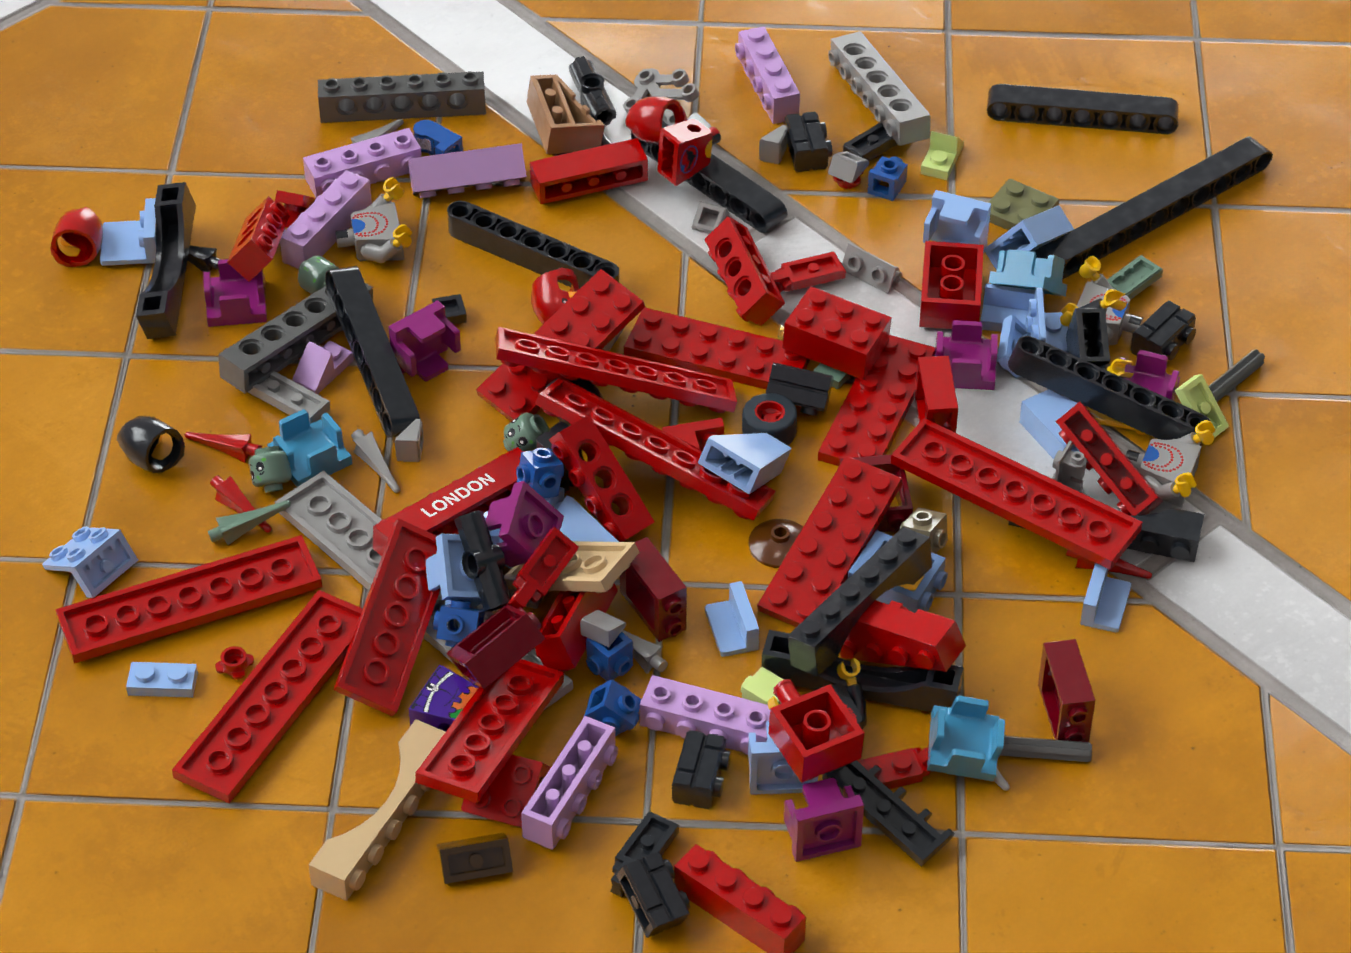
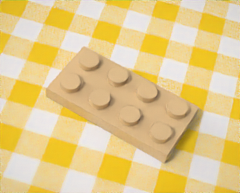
M573 541L579 549L548 591L606 592L613 586V583L623 571L629 568L630 563L640 552L635 542ZM525 564L512 567L504 576L508 589H517L512 584Z

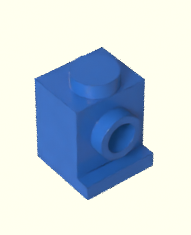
M881 156L874 169L869 171L867 193L894 201L907 181L908 164L896 156L890 158ZM881 181H884L889 183V187H885L879 184L881 183Z

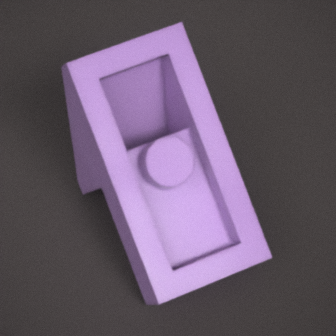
M328 341L323 347L313 342H308L292 381L318 394L354 361L353 353L332 341Z

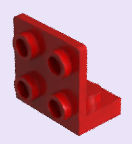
M512 754L480 801L475 803L463 799L461 810L522 828L521 812L537 790L540 778L544 779L551 767L543 762Z

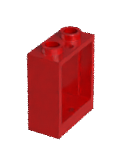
M949 356L918 357L915 391L918 421L920 422L925 418L956 433L958 403Z

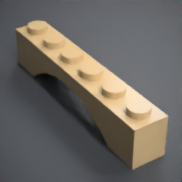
M415 719L398 742L400 772L395 787L387 801L373 816L358 827L326 840L309 863L312 886L346 901L354 890L357 891L362 887L369 869L372 865H377L380 862L387 844L390 840H395L398 837L405 819L408 815L412 816L415 813L420 798L426 791L429 792L432 789L415 783V772L444 735L445 731Z

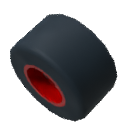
M763 393L754 396L746 402L743 408V434L767 433L788 446L793 442L797 433V409L788 398L775 393Z

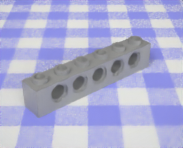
M859 31L832 38L831 50L828 51L830 64L837 68L842 79L850 84L852 91L858 94L864 106L871 110L876 121L882 122L888 136H893V139L899 146L930 138L929 112L863 33Z

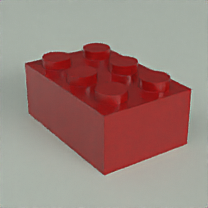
M925 241L919 327L952 329V323L955 320L979 322L984 245Z
M810 286L784 323L782 348L864 380L889 343L892 317Z

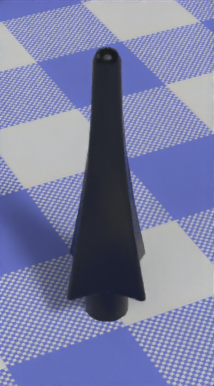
M192 245L189 247L187 261L203 272H210L212 268L219 271L218 261L222 259L216 257V248Z

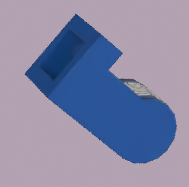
M421 120L414 125L413 134L421 148V152L439 155L463 151L462 136L431 120Z

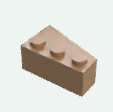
M557 74L530 76L526 99L546 154L572 153L601 146L605 125L601 120L596 121L590 115V109L586 105L581 106L575 99L576 94Z

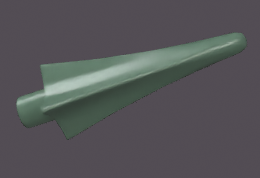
M286 500L252 511L217 517L216 520L219 526L208 531L212 543L224 538L227 545H230L260 523L289 508L291 502Z

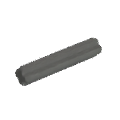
M1257 349L1252 350L1211 383L1209 388L1216 402L1264 364L1265 355Z
M1004 736V746L1000 756L1089 762L1092 758V744L1079 741Z

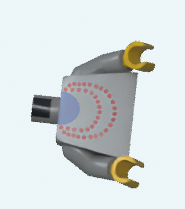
M390 177L384 182L383 190L386 192L385 194H380L370 206L353 212L350 215L352 229L335 231L337 247L355 246L356 256L359 261L384 263L388 260H404L403 247H409L412 243V238L410 237L412 231L405 224L399 225L395 202L391 201L392 198L394 200L402 198L404 193L400 187V182L394 177Z
M1095 256L1087 258L1079 269V273L1083 278H1091L1092 280L1091 282L1087 281L1077 305L1068 303L1062 308L1060 322L1064 326H1069L1075 308L1085 306L1099 298L1104 300V295L1108 290H1116L1103 274H1098L1101 263ZM1126 295L1119 299L1127 303L1123 310L1118 311L1111 307L1107 308L1106 322L1109 345H1116L1122 331L1133 333L1143 324V317L1129 314L1130 298Z
M1204 420L1197 424L1195 432L1178 439H1152L1145 454L1128 449L1126 456L1163 501L1183 507L1186 497H1189L1192 492L1191 488L1197 486L1194 476L1198 468L1201 452L1200 442L1204 445L1212 444L1215 438L1213 433L1216 429L1211 421Z

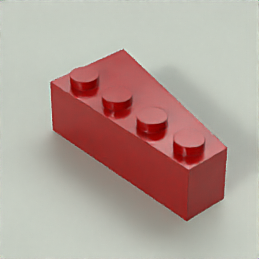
M875 600L852 628L840 651V656L845 659L855 658L860 661L946 672L964 650L966 644L955 620L921 609L914 613L904 607L902 603L893 600L889 604Z

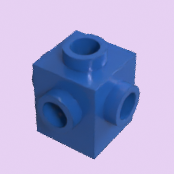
M537 448L533 451L521 452L520 463L516 469L517 482L525 481L543 498L557 497L559 495L561 478L564 475L562 461L549 448Z
M451 600V604L441 606L440 611H436L433 621V629L437 630L436 639L445 640L446 646H456L484 623V610L470 608L471 602L463 600Z
M622 631L610 647L592 639H586V663L593 674L600 675L606 681H609L611 679L614 680L618 676L625 675L633 666V641Z
M611 679L591 691L584 717L587 716L615 727V736L635 727L640 717L638 712L642 699L630 692L628 688Z

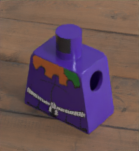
M439 665L409 707L410 726L417 719L446 732L479 687L446 667Z

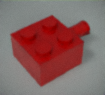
M790 679L782 680L776 684L773 694L779 699L781 704L770 708L768 734L801 783L862 758L865 733L831 684L802 696Z

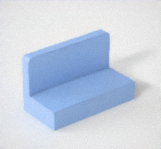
M986 284L980 320L982 322V329L1002 332L1004 319L1011 315H1014L1026 326V315H1029V299H1034L1036 290Z
M1095 563L1083 603L1080 624L1117 633L1120 629L1131 583L1107 577L1108 568Z
M742 581L729 583L728 601L707 604L705 606V613L722 657L759 650V627Z

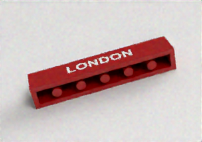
M516 447L493 461L476 468L460 479L454 480L440 490L430 493L427 497L405 507L387 519L381 520L373 526V550L380 556L383 555L394 522L398 518L436 536L440 534H459L454 519L479 510L484 514L489 511L490 504L493 501L507 498L511 495L514 483H517L516 469L520 463L521 452L523 451Z

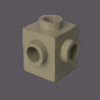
M918 507L900 526V529L905 527L930 537L931 552L935 554L948 541L946 513Z

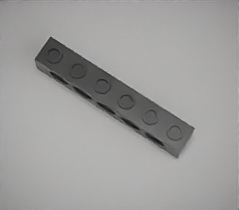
M484 71L318 80L321 123L486 115Z
M365 283L373 301V287ZM326 286L219 353L220 377L243 393H247L253 389L254 385L270 378V374L274 371L279 372L302 357L308 342H313L319 346L342 331V326Z

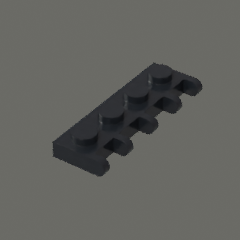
M856 760L823 774V780L835 778L842 796L843 787L851 785L854 794L860 795L863 801V815L921 867L943 848L955 834L951 829H947L944 833L940 834L926 822L932 815L927 808L918 815L904 803L902 799L907 791L903 787H899L893 793L879 781L877 777L881 774L882 769L878 765H875L868 771Z

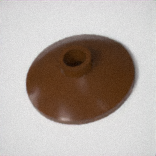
M772 519L759 524L749 536V550L752 556L763 565L779 568L803 526L787 519Z

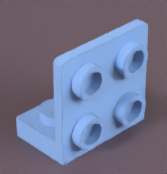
M156 198L145 199V211H140V221L103 223V240L100 253V263L102 266L155 263L156 218L154 205Z
M1036 288L1034 299H1029V315H1026V333H1031V337L1067 352L1066 333L1068 326H1064L1060 322L1062 312L1044 313L1042 288Z
M86 526L75 531L72 534L73 539L67 544L52 550L49 554L50 558L42 565L45 570L71 572L86 597L94 598L136 563L138 558L120 529L89 528Z

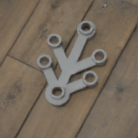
M652 68L644 69L638 73L634 80L637 88L634 97L626 100L623 107L628 113L629 109L637 101L645 98L647 94H651L650 97H666L692 102L698 98L699 91L695 84L688 83L689 77L684 69H677L671 75H660L658 70ZM660 85H674L675 87H682V88H681V89H660L659 87H660ZM666 109L664 115L667 118V124L670 126L674 125L675 116L673 111Z

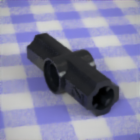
M585 56L577 57L569 64V73L580 94V103L590 109V115L596 121L601 120L605 126L609 125L616 118V110L604 88V78L597 73L591 60L586 59Z
M474 511L459 516L454 521L465 551L462 556L463 570L468 578L474 579L484 612L499 610L508 604L511 598L502 572L505 567L504 553L498 545L493 544L482 511Z

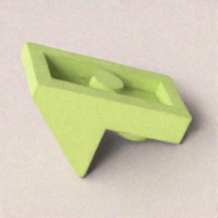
M931 131L930 147L921 164L920 174L948 180L964 146V141L955 136Z
M1202 374L1194 375L1175 390L1182 405L1207 416L1216 429L1213 433L1214 437L1229 427Z

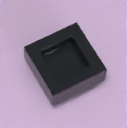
M461 294L432 299V303L438 300L445 306L446 318L453 325L467 322Z

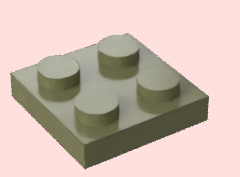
M1009 178L988 202L991 203L990 223L1010 230L1022 220L1058 206L1059 199Z

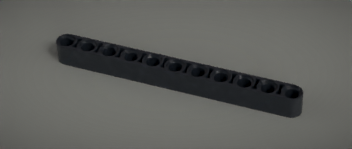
M1245 137L1033 252L1036 253V258L1048 259L1049 255L1063 258L1065 260L1063 280L1078 272L1085 263V260L1090 256H1095L1100 260L1262 172L1270 164L1273 154L1253 137Z

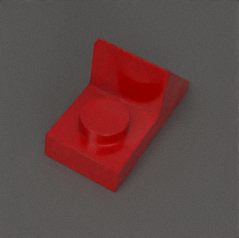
M277 190L275 201L283 203L287 213L290 215L286 227L288 228L316 198Z
M722 418L665 426L662 427V431L703 451L708 437L724 435V423Z

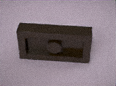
M505 833L437 844L445 884L513 872L509 841Z

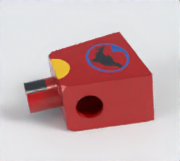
M690 119L660 129L657 172L677 186L708 166L711 162L712 145L721 141L718 129L716 127L707 128L696 119Z

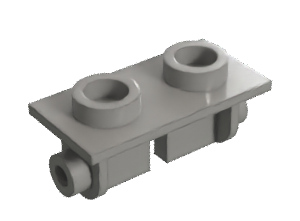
M848 243L842 262L846 272L888 294L892 283H898L902 278V272L899 271V268L862 248Z
M1069 440L1064 450H1059L1055 455L1052 468L1056 469V472L1052 479L1082 493L1084 482L1082 479L1085 475L1087 460L1082 452L1071 451L1072 441Z

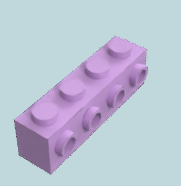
M764 26L739 31L738 43L735 44L737 58L743 65L745 73L749 77L754 91L758 94L773 124L785 122L786 115L799 113L800 93Z
M410 128L303 157L305 179L315 198H317L346 170L369 179L370 184L387 180L390 177L408 174L409 158L422 156L418 142Z
M522 143L409 158L408 160L412 193H419L420 198L437 196L436 191L447 190L448 194L465 192L464 187L475 186L476 191L492 189V183L503 182L504 187L520 185V179L527 177Z
M347 170L338 179H335L331 186L322 195H319L284 230L280 240L282 261L299 269L301 263L308 258L317 255L323 256L336 242L335 231L351 227L350 215L372 204L370 180Z
M652 675L640 702V725L651 730L664 731L679 735L682 738L686 737V733L689 730L703 732L705 735L724 736L726 748L740 751L747 755L749 733L756 732V742L767 741L766 722L770 718V710L767 704Z
M587 716L583 718L521 812L523 838L552 850L560 839L566 838L574 816L582 813L586 806L587 796L592 789L596 790L599 787L603 771L607 765L611 766L616 760L618 747L615 746V727Z

